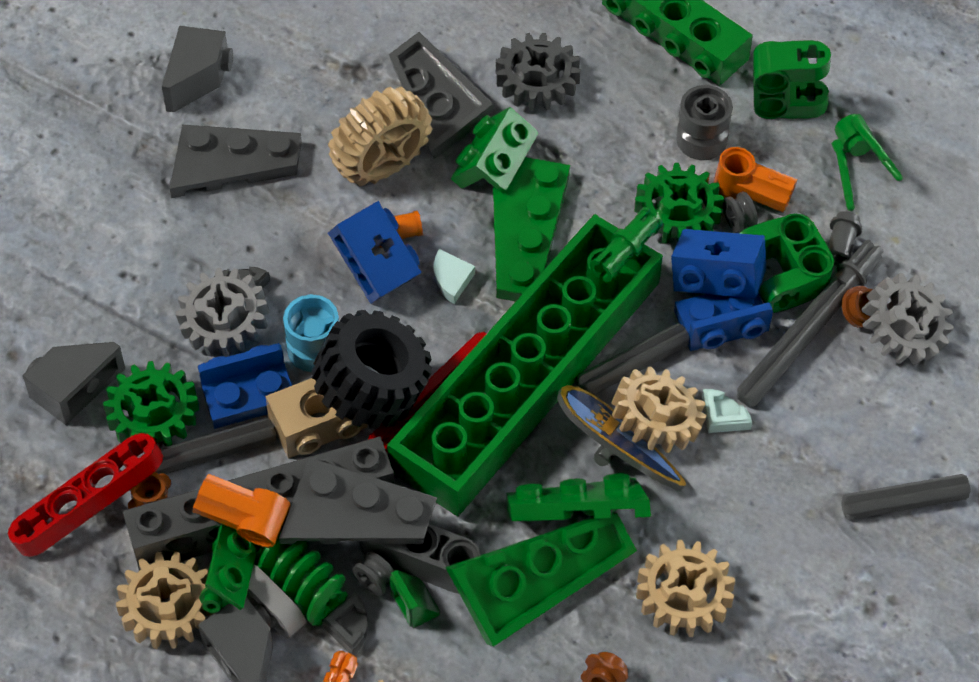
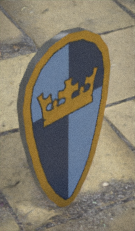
M567 385L559 390L557 400L567 417L584 433L601 445L594 454V460L599 466L608 465L616 455L642 473L668 487L679 491L685 487V480L656 447L653 450H648L646 440L641 439L639 442L634 443L632 442L634 433L631 430L626 432L620 431L619 427L623 419L613 418L612 413L614 409L579 387Z

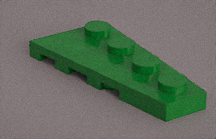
M525 157L506 190L500 192L493 186L496 298L516 302L547 267L570 176V165Z
M614 512L611 518L594 519L592 517L445 568L486 644L494 647L635 553L637 549L618 513Z

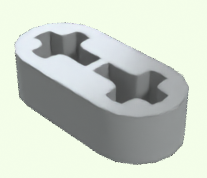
M254 564L246 597L254 607L260 604L272 619L273 628L283 637L289 639L306 625V619L298 606Z

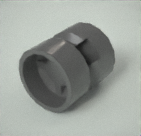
M699 85L689 89L682 96L676 140L682 153L688 157L697 160H711L720 156L726 149L733 106L731 98L725 91L711 85Z

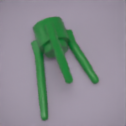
M851 114L838 121L834 129L838 139L834 140L831 145L837 155L846 207L848 211H853L855 205L846 152L851 153L853 156H861L871 149L896 181H901L903 176L874 138L863 116Z

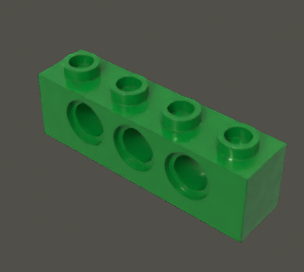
M602 0V5L610 13L620 16L634 26L640 34L650 37L664 47L670 55L680 58L694 68L700 76L708 78L718 86L722 85L750 58L753 34L703 0Z

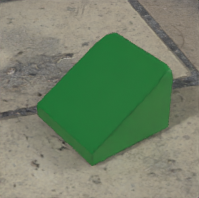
M398 570L391 573V596L410 627L412 626L414 629L440 615V609L420 578Z

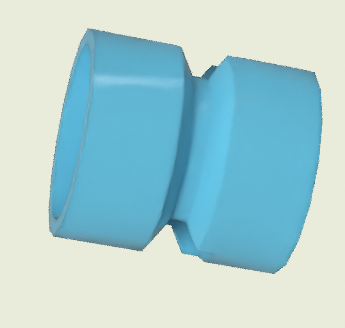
M313 294L300 296L287 306L283 316L289 360L295 367L306 372H312L315 366L313 363L334 324L337 321L339 322L336 306L331 300L323 296Z

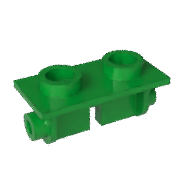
M220 524L217 539L213 542V556L205 584L206 588L201 591L199 597L203 609L209 613H217L229 603L239 610L244 608L258 545L239 536L236 529L224 524Z

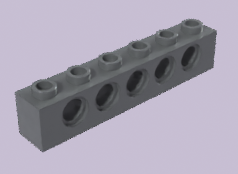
M381 437L310 457L394 484V472ZM308 457L228 481L251 491L255 488L273 491L285 497L292 504ZM199 489L123 511L139 571L141 569L138 560L143 558L149 565L155 563L157 552H161L164 561H170L174 552L180 553L181 561L213 552L212 545L217 539L221 523L193 513V506Z

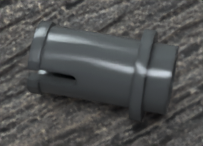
M839 212L830 221L832 233L828 248L833 255L834 265L836 266L851 258L855 239L862 233L861 220L859 216L852 212Z

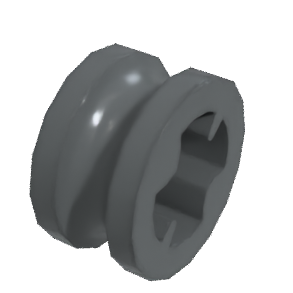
M746 192L738 193L736 199L730 196L724 199V215L734 232L742 231L744 225L748 227L757 225L756 207Z
M371 551L364 556V564L357 563L352 568L356 579L376 596H381L385 593V585L390 584V576L394 572V569L385 559Z

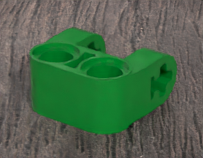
M814 40L768 41L759 44L753 52V104L755 114L761 118L771 120L778 118L809 119L823 115L828 107L829 90L825 83L820 80L825 78L830 71L831 52L828 46ZM808 58H816L817 63L810 64ZM813 95L815 101H807L806 96Z
M797 213L789 214L785 217L748 227L740 232V234L764 235L766 260L776 257L784 271L765 281L759 289L761 299L764 303L771 304L773 313L782 312L815 299L830 282L834 258L814 222L809 217Z

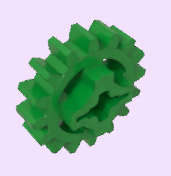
M674 163L672 171H667L664 166L660 165L658 166L657 176L646 173L644 184H638L634 212L639 213L643 207H649L650 212L646 215L648 217L653 210L656 211L661 217L663 225L652 236L659 232L662 234V243L666 244L671 237L676 238L678 242L683 229L713 231L714 224H720L724 196L719 195L720 185L718 182L709 184L710 173L695 174V165H691L687 171L681 170L679 163ZM653 199L656 200V206H655V207L657 208V210H656V209L654 208V206H653V203H652V200H653ZM702 202L705 204V209L702 208Z
M148 361L144 371H140L134 364L131 366V376L126 377L120 373L116 375L119 387H107L106 391L109 400L104 401L103 406L109 430H115L120 443L135 434L145 433L152 436L156 443L163 441L165 446L168 447L172 446L173 436L176 435L182 439L187 437L185 425H196L195 412L199 411L198 397L196 396L193 381L187 382L186 374L183 370L173 375L170 363H165L161 370H156L153 361ZM170 391L178 396L180 402H176L175 396L169 394ZM124 410L128 411L129 417L134 418L132 422L126 418L123 413Z

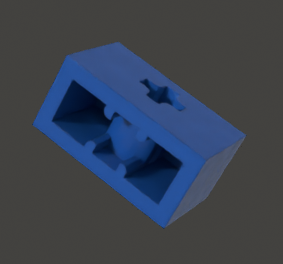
M379 201L340 222L328 232V235L370 304L422 273L418 267L420 261L417 253L411 245L404 244L396 231L398 230V223L389 209H383ZM381 246L384 249V253L375 256L371 249Z
M683 229L671 256L674 291L756 298L766 272L765 236Z

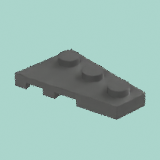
M420 32L389 54L401 86L406 91L410 90L414 95H417L425 104L424 106L432 117L430 125L433 129L427 136L429 140L427 145L434 159L473 130L486 115L491 116L495 113L493 103Z
M182 124L170 184L171 198L186 196L185 191L206 187L207 191L222 189V184L245 180L250 184L297 175L302 145L301 133Z
M308 457L281 532L279 544H296V541H320V544H337L338 541H366L368 544H423L437 497Z

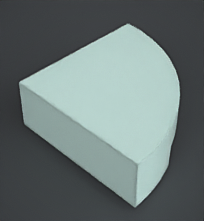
M439 249L434 260L435 281L440 288L441 294L448 301L455 304L475 275V266Z
M703 389L702 400L705 402L704 412L707 415L708 433L751 430V416L743 405H739L733 399L725 396V392L715 389Z

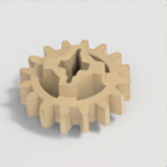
M648 367L644 375L635 369L629 378L625 376L622 378L611 401V404L616 406L612 416L615 419H623L619 427L621 432L631 430L634 433L632 442L637 443L643 439L647 441L648 450H653L656 444H660L666 453H670L674 444L679 449L684 450L689 441L695 442L707 416L702 413L705 402L694 399L698 392L696 387L686 389L683 386L685 382L684 377L681 376L673 380L670 378L669 370L665 369L662 375H656L655 370L652 367Z
M678 540L676 550L671 551L669 547L662 544L659 549V558L652 554L646 556V568H640L638 572L637 582L640 584L637 585L636 597L637 599L644 600L641 610L643 615L655 613L654 627L658 628L666 622L670 624V635L675 636L679 627L686 629L689 637H694L696 626H701L705 632L709 633L712 631L713 619L721 623L724 622L727 613L726 608H732L734 594L731 592L734 590L735 578L727 576L730 566L728 561L718 564L715 562L717 550L712 549L707 554L701 552V542L696 541L692 549H686L683 540ZM664 573L665 580L661 582L660 588L656 589V581ZM714 587L715 596L708 604L706 601L707 595L710 594V589Z
M157 552L155 563L150 565L143 558L139 559L141 570L138 573L131 570H126L125 572L129 585L117 586L118 596L121 600L116 602L119 616H123L121 618L123 628L126 632L134 629V637L138 643L150 637L153 649H158L162 640H168L171 648L175 649L178 644L177 638L182 636L190 643L193 642L192 630L195 627L199 629L198 624L206 620L204 615L215 614L205 611L199 599L201 591L206 588L208 570L202 569L198 571L197 560L193 557L183 564L179 552H174L170 561H164L161 552ZM170 598V601L163 602V599Z

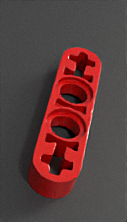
M139 433L127 438L19 515L8 529L10 541L23 556L32 557L43 553L153 474L163 462L161 449L149 434ZM122 466H125V469L121 471L120 468ZM107 475H114L109 484L101 488H95L101 478ZM77 501L76 506L70 512L59 514L60 509L65 504ZM51 518L52 521L48 524L46 521Z

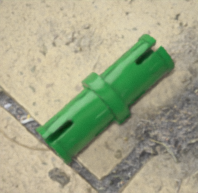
M643 207L624 229H618L612 234L611 243L590 262V268L598 278L606 271L607 273L603 276V281L610 282L629 260L636 259L642 253V246L663 225L662 219L656 211L653 210L646 217L650 212V208Z

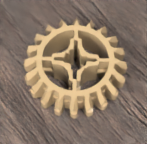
M402 86L396 89L387 87L382 93L376 90L370 98H361L359 105L355 108H350V113L346 117L339 119L340 126L331 132L333 138L328 143L330 148L328 155L343 178H347L350 183H356L359 187L366 185L368 182L376 184L380 179H386L390 175L399 172L405 165H410L413 157L421 154L420 148L428 143L427 136L433 128L430 125L432 117L424 106L425 104L417 95H414L410 90L406 91Z

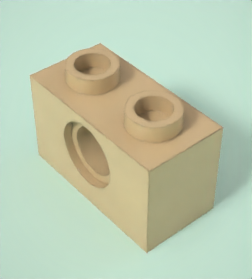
M312 378L265 396L268 417L273 423L275 432L288 459L299 454H311L318 450L321 445L339 438H351L362 429L367 428L368 425L364 423L361 427L352 425V420L346 417L342 420L335 415L337 411L332 407L327 409L322 403L324 396L318 395L314 389L316 380ZM315 413L326 414L325 416L318 418L311 416Z

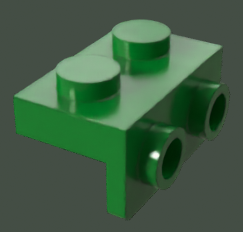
M511 107L492 117L486 115L475 126L473 130L475 138L472 143L467 145L457 156L455 162L458 164V167L450 179L461 189L484 178L498 191L506 190L538 136L537 129Z

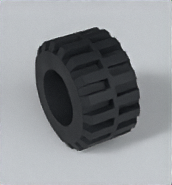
M358 310L355 315L350 313L344 315L340 322L337 321L329 332L313 363L315 366L312 370V379L316 380L314 385L316 393L324 396L322 403L327 409L331 407L337 411L335 415L343 420L346 417L352 420V425L361 427L363 423L367 424L369 429H379L381 424L386 428L394 426L397 420L402 421L408 415L428 383L432 372V367L429 365L432 360L430 352L423 350L426 343L422 337H416L413 334L415 329L409 324L406 326L399 322L400 318L393 315L390 318L386 317L382 311L374 310L372 314H369L366 310ZM366 366L371 367L372 369L376 370L377 372L372 371L371 369H369V368L366 367Z

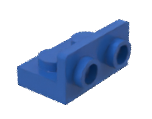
M704 294L676 301L674 305V313L678 323L682 324L689 334L688 347L690 351L702 348L715 349L725 342L741 338H757L764 332L769 331L773 314L771 304H763L759 294H757L756 298Z
M279 343L269 346L259 345L247 352L228 357L218 356L198 365L201 388L214 429L268 415L265 396L292 386L284 363L283 350Z

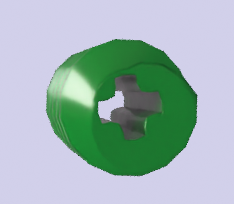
M280 532L273 547H261L258 550L254 564L298 606L303 615H307V620L312 626H319L326 616L346 600L347 593L341 591L346 578L342 574H336L328 579L333 570L331 563L325 562L316 568L321 558L318 551H311L305 555L309 546L307 541H296V544H279Z

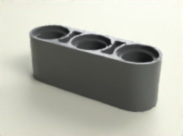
M431 524L428 526L423 544H368L366 541H359L360 549L364 556L369 551L374 552L385 559L394 570L416 576L424 582L458 594L459 592L445 567L480 556V550L473 541ZM418 546L429 549L425 553L420 554L410 551Z

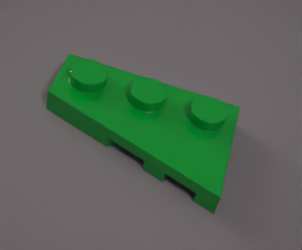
M624 473L609 474L603 477V481L586 483V480L579 478L561 481L559 487L542 488L540 484H524L516 487V492L506 493L507 510L512 521L565 520L574 515L573 511H582L585 515L594 516V519L611 518L612 513L616 512L617 509H635V518L651 517L650 499L635 477L630 478L628 474Z

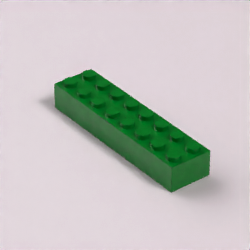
M594 214L387 444L388 459L394 474L421 493L437 497L436 503L459 517L558 402L559 390L567 385L572 386L576 381L577 375L584 372L659 285L663 255L644 244L641 249L642 253L636 259L629 260L610 282L603 281V276L607 272L605 271L598 278L591 270L590 262L611 243L612 234L619 228Z

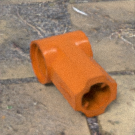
M730 147L725 149L720 155L713 183H719V195L724 196V198L730 196L736 199L737 194L744 191L753 201L784 212L790 202L798 179L756 163L754 156L744 148Z
M207 474L197 494L193 513L234 528L237 534L245 540L269 548L273 547L290 510L291 503L285 497L273 491L262 488H255L251 491L214 475Z

